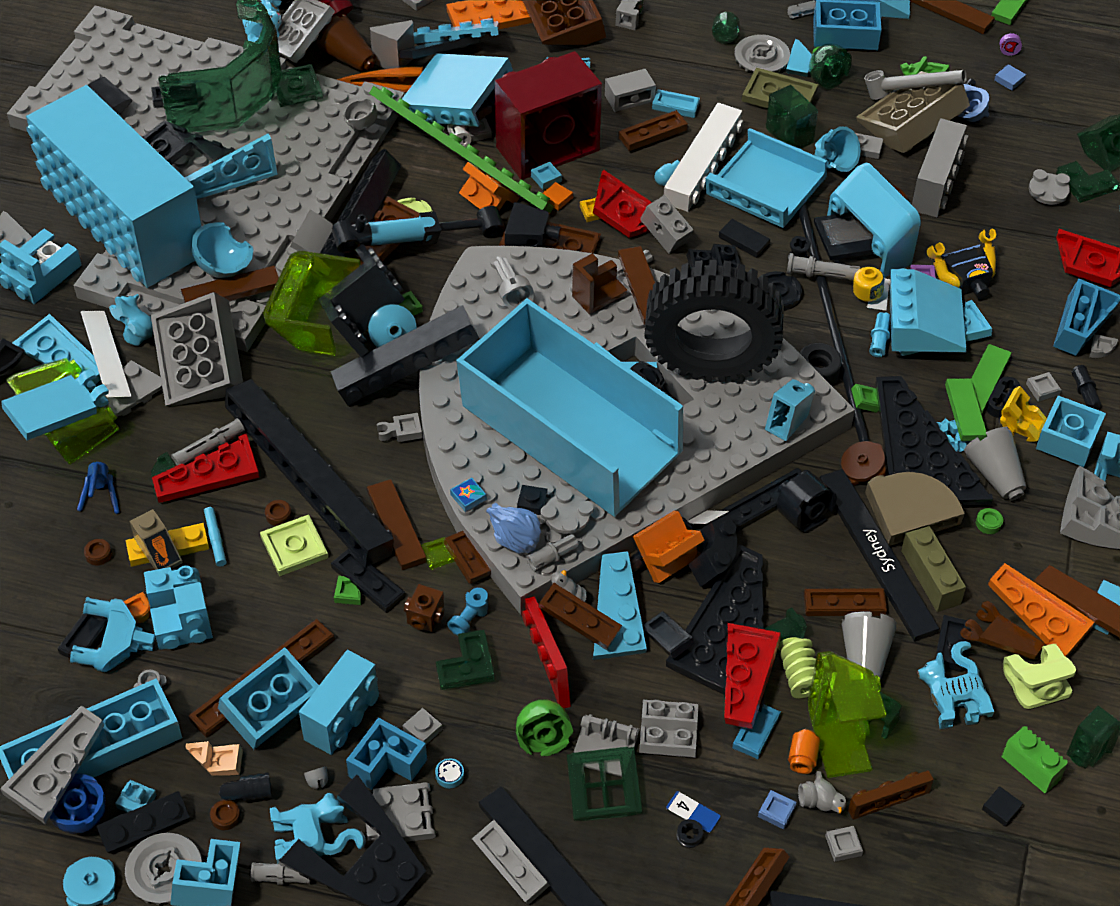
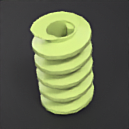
M791 637L782 640L778 647L781 659L783 660V667L786 670L788 685L791 688V695L798 699L813 695L824 684L823 678L819 677L821 671L817 667L818 660L814 658L815 650L811 648L813 644L810 639Z

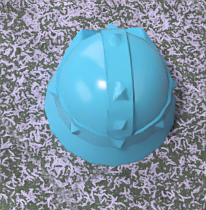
M840 126L834 130L831 129L815 143L816 150L814 155L827 160L828 169H835L838 172H849L859 162L861 154L860 143L857 135L848 127Z

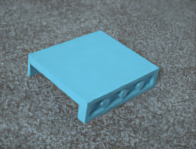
M437 53L402 99L411 105L409 109L413 112L418 109L427 115L426 121L429 123L436 121L440 124L478 127L480 123L475 113L495 87V80L513 71L509 58Z
M749 128L748 141L718 175L710 172L705 178L706 194L784 228L827 177V160Z

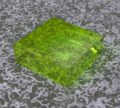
M446 537L421 544L430 570L455 562L444 545Z

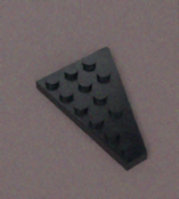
M901 376L876 377L875 383L887 476L902 472L925 474L944 483L958 498L961 506L992 505V494H988L980 483V478L970 469V465L961 453L955 451L948 441V436L939 429L938 423L928 410L925 411L917 401V396L908 388L905 380Z
M740 544L738 545L733 562L719 575L685 630L693 638L695 644L674 659L669 656L666 660V667L725 695L728 623L763 629L762 554ZM764 694L758 710L759 712H762L764 706Z

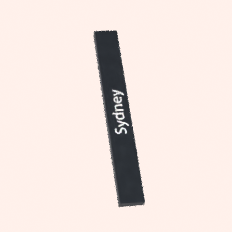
M840 469L821 475L819 479L831 488L837 496L835 509L879 584L884 588L885 594L913 641L915 642L937 634L939 627L844 470Z

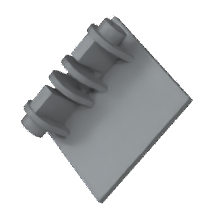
M591 714L583 716L581 721L582 728L570 763L625 778L639 729L634 728L633 725L627 726L619 724L617 721L611 722L607 718L605 720L596 718Z

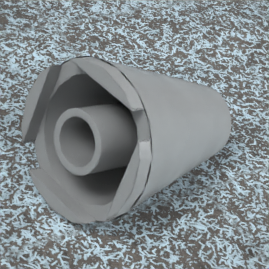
M996 428L986 432L987 437L981 441L978 437L972 440L965 447L964 452L1003 499L1009 498L1010 501L1024 495L1023 491L1026 489V483L1013 433L1009 428Z
M854 612L845 615V620L842 619L841 624L851 683L858 690L871 691L873 687L879 685L896 631V621L884 614H881L880 618L872 617V612Z

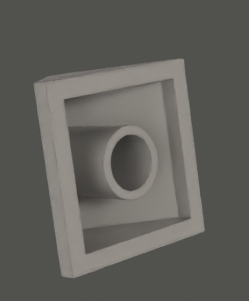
M413 21L370 28L371 49L376 56L375 65L386 69L406 67L412 59H401L398 50L415 47Z

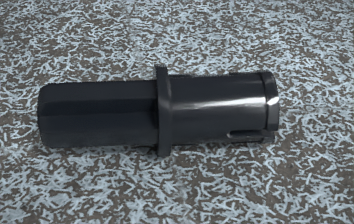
M1085 365L1074 367L1071 373L1077 383V392L1082 394L1086 406L1093 409L1099 408L1101 402L1095 390L1096 383L1090 378L1087 367Z

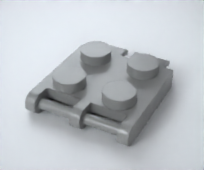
M429 783L373 789V797L405 842L435 838V829H432L430 816L433 814V808L429 805L428 792L430 791ZM420 794H422L424 806H421ZM422 816H425L426 829H423ZM366 824L367 840L375 841L379 834Z

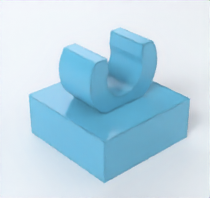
M130 780L121 791V795L115 804L117 809L129 812L153 802L157 795L154 789Z

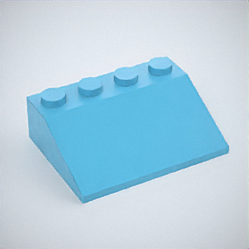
M891 269L889 296L892 351L966 352L961 289L915 269Z

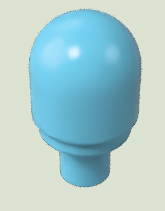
M676 160L672 164L667 163L660 167L654 175L656 183L665 186L680 161Z

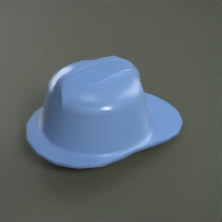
M963 84L970 106L958 117L968 122H976L983 117H988V92L981 88Z

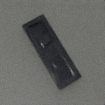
M347 549L331 562L333 570L339 575L349 578L362 594L385 613L405 598V592L372 565L365 568L350 549Z

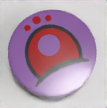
M1006 34L999 42L1000 50L1004 55H1015L1022 48L1021 39L1016 34Z

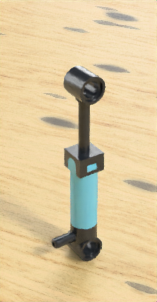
M486 206L477 212V219L438 222L436 212L431 211L419 213L418 218L366 223L367 217L365 215H359L356 224L351 220H343L332 226L336 247L341 253L355 251L362 243L364 246L420 241L421 245L437 244L441 231L479 228L484 237L493 238L499 236L505 230L499 209L496 206Z

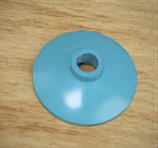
M390 304L374 312L369 321L368 333L371 341L378 348L416 329L417 326L415 318L409 310L400 305ZM392 326L398 327L396 334L390 333Z

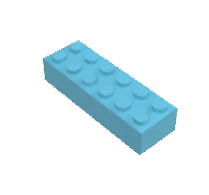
M157 678L87 708V710L103 720L104 727L76 774L82 773L94 778L182 738L178 721ZM70 716L0 746V760L8 779L26 763Z

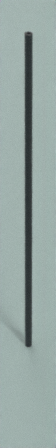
M804 203L798 210L804 236L811 242L809 255L821 261L806 204ZM815 275L833 345L842 358L840 372L848 402L855 409L853 421L859 442L869 441L861 409L856 408L851 391L854 382L825 276Z

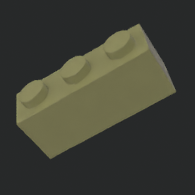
M926 526L907 532L901 551L936 612L961 605L966 586L931 527Z

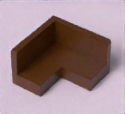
M592 253L573 263L572 297L588 314L627 294V288L617 279V265L612 260L598 266V258Z

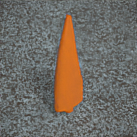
M424 66L369 71L337 80L357 86H362L364 81L407 92L424 70Z

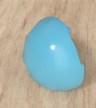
M215 222L198 228L193 235L191 251L194 260L205 273L217 278H227L244 271L253 258L254 249L246 241L243 243L236 241L231 235L230 228L224 222Z

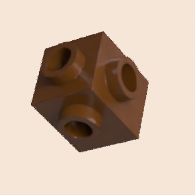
M418 584L413 596L408 597L404 605L407 624L418 630L425 629L432 632L436 623H440L444 616L443 591Z

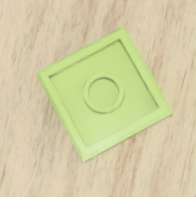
M309 514L260 532L261 539L279 576L328 558V552Z

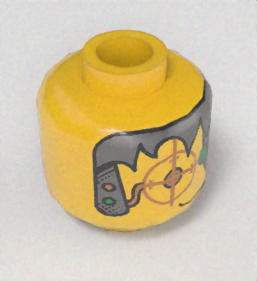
M874 267L859 269L854 275V295L865 302L879 299L884 291L885 277L883 273Z

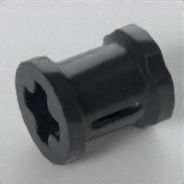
M802 236L792 238L790 253H793L794 256L809 258L807 252L811 247L810 240Z

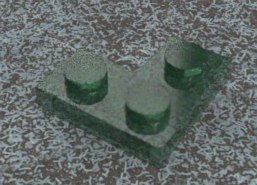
M1077 161L1057 167L1056 175L1062 173L1069 176V190L1080 203L1119 190L1120 183L1108 169L1088 175Z
M485 630L458 634L462 657L435 661L440 690L494 681V672Z

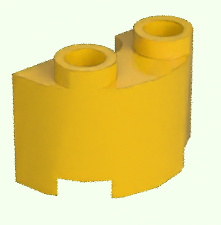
M1019 386L1014 388L1002 409L1000 422L1003 427L1009 428L1013 436L1016 432L1028 437L1026 441L1035 442L1038 441L1047 418L1038 407L1028 404L1030 397Z

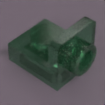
M791 607L787 609L785 618L764 628V630L780 632L781 641L791 637L804 639L807 625L802 615L797 614Z

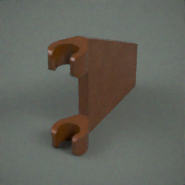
M984 601L981 605L988 613L980 609L976 614L980 620L992 622L989 627L983 632L975 620L969 619L965 626L969 627L971 631L963 628L960 632L964 639L979 641L1031 659H1035L1045 645L1044 642L999 614L994 604L990 601Z

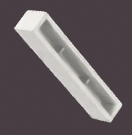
M717 103L664 187V195L675 208L688 212L693 204H697L701 190L706 189L705 178L710 172L716 173L718 163L724 160L727 148L732 147L735 135L742 131L744 121L741 120L742 110Z

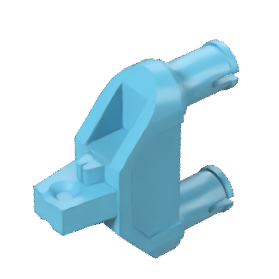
M86 597L83 614L106 617L108 623L101 648L99 647L96 650L73 645L70 663L91 665L97 671L106 672L129 658L131 652H137L138 649L152 651L155 635L143 632L142 628L136 626L135 619L121 599H111L109 602Z

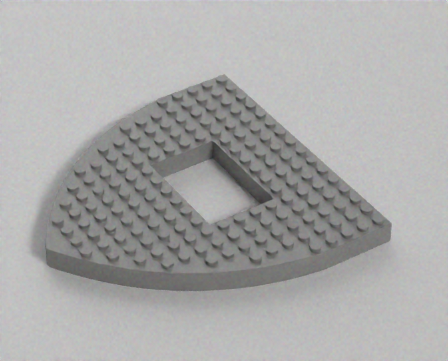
M468 247L450 273L434 307L430 321L463 305L472 320L479 338L481 339L512 312L505 306L499 295V289L503 281L493 262L497 261V256L506 257L515 275L524 276L530 282L534 291L533 302L593 344L597 342L620 362L634 355L640 361L657 362V369L660 370L665 381L663 384L664 388L677 402L683 405V451L614 517L463 407L456 360L476 342L420 369L419 378L423 441L428 465L439 498L456 532L458 533L463 530L491 569L490 577L520 615L522 611L526 610V598L535 596L539 605L552 586L551 577L554 573L566 570V576L570 577L575 584L601 570L603 554L626 551L631 553L638 549L633 536L672 511H679L681 517L688 521L851 429L855 409L785 339L782 341L781 350H778V356L776 359L772 358V363L769 366L763 364V370L758 373L752 369V376L745 377L741 373L739 380H732L731 376H726L725 382H719L718 377H712V382L705 381V376L700 375L698 380L691 379V373L687 372L684 377L678 374V368L673 371L667 369V362L661 365L657 361L658 356L653 357L650 353L651 348H647L644 337L645 325H643L619 259L594 254L598 258V266L610 260L617 265V279L627 288V294L588 314L572 297L573 263L592 253L542 247ZM650 268L654 281L660 282V277L666 273ZM720 310L698 311L686 316L678 324L679 327L691 334L715 339L738 336L750 330V327L743 319L732 313ZM792 379L803 384L809 383L815 389L807 418L787 441H784L766 431L765 426L774 393ZM472 477L487 494V500L464 512L450 495V489ZM522 485L547 488L546 504L551 498L557 496L559 489L568 488L572 491V494L590 501L594 506L593 513L590 515V520L584 529L572 533L578 541L579 546L560 556L558 562L553 561L533 571L527 562V555L542 549L548 542L553 544L571 534H562L552 530L541 515H536L540 522L541 533L535 551L518 554L497 543L490 515L486 510L492 507L494 503L504 508H517Z

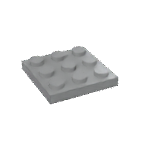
M294 0L281 17L282 23L278 29L279 37L276 38L270 32L262 44L267 49L297 63L305 55L310 44L318 38L323 27L331 21L336 11L331 6L318 0Z

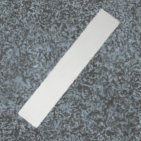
M81 311L102 384L109 390V394L106 397H131L105 311Z

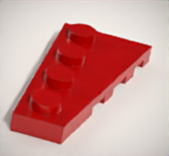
M247 434L239 436V440L232 444L226 442L218 446L217 451L206 456L203 453L195 457V460L187 465L179 464L152 477L158 503L259 478Z
M535 596L526 598V610L522 611L524 624L526 627H530L531 640L537 646L539 658L543 662L557 703L563 708L570 707L566 664Z
M728 623L725 724L753 729L781 641L780 632Z

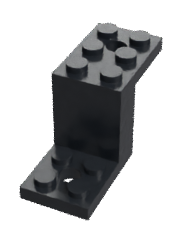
M362 243L355 250L364 263L318 299L331 323L360 357L369 352L365 346V343L368 341L362 334L368 330L369 321L374 312L385 305H399L405 300L401 294L404 289L390 269L384 265L372 247L367 250Z

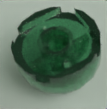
M836 44L820 46L812 54L809 62V72L812 79L826 89H833L842 83L840 79L843 75L847 76L850 71L852 56L845 48Z

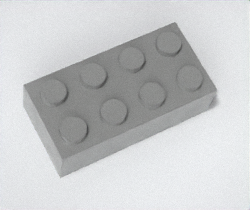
M940 118L917 177L912 206L918 213L937 218L940 209L945 210L948 196L945 195L951 194L954 181L951 179L956 180L959 171L957 164L961 165L965 152L961 148L965 149L969 136L965 135L967 125Z

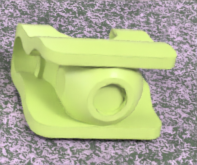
M1056 644L1042 647L1040 655L1041 664L1025 662L1017 654L1004 657V675L1012 686L1019 703L1026 709L1063 700L1072 695V688L1066 679L1075 675L1076 668L1064 656Z

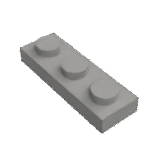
M495 820L490 822L472 838L527 905L550 886Z

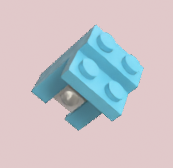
M46 229L41 230L20 248L7 240H3L0 243V259L2 261L0 263V284L4 288H9L16 292L21 299H27L35 304L82 265L78 249L68 243L62 248L51 242L55 238L54 234Z

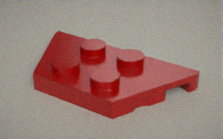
M603 170L592 213L628 238L650 232L640 218L646 207L652 202Z
M1062 229L1058 230L1056 239L1065 273L1108 287H1112L1120 281V248Z

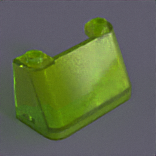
M63 358L15 373L6 381L16 395L69 375L77 379L79 377L78 373L82 370L74 359L68 361L67 358ZM107 406L105 409L97 407V414L45 433V435L70 465L118 431L119 428L114 422L117 419L116 415Z

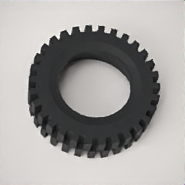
M702 260L695 261V267L691 268L689 263L683 264L681 272L675 267L670 270L669 276L663 274L660 277V282L656 281L653 285V290L649 292L644 332L647 348H651L650 353L653 357L658 356L657 361L661 365L667 362V369L673 371L678 368V374L684 377L687 372L691 373V379L698 380L700 375L705 376V381L712 382V377H718L719 382H725L726 376H731L732 380H739L741 373L745 377L752 376V369L757 373L762 371L763 364L769 366L772 363V358L776 359L778 350H781L784 320L783 300L781 301L780 291L776 292V286L773 282L768 284V277L764 274L757 278V270L751 268L746 272L745 265L739 263L736 268L731 267V261H724L723 266L717 265V260H710L709 265L706 266L703 265ZM703 310H720L740 317L748 324L750 330L738 336L715 339L691 334L679 327L678 324L683 318L692 313Z

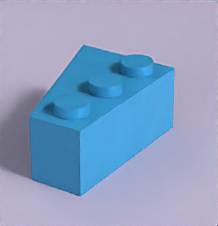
M1078 278L1068 295L1053 347L1076 356L1113 314L1120 303V295Z

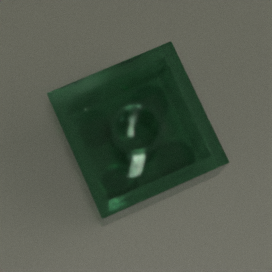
M791 84L769 94L766 119L768 132L772 133L778 140L799 149L814 143L818 109Z

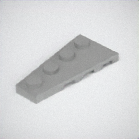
M131 360L123 367L131 397L107 398L109 405L97 407V414L66 425V430L83 440L90 438L112 424L111 420L121 415H127L131 412L132 407L140 402H148L152 399V395L161 390L163 392L161 377Z
M80 706L0 788L2 794L46 824L104 727L103 720L83 706Z

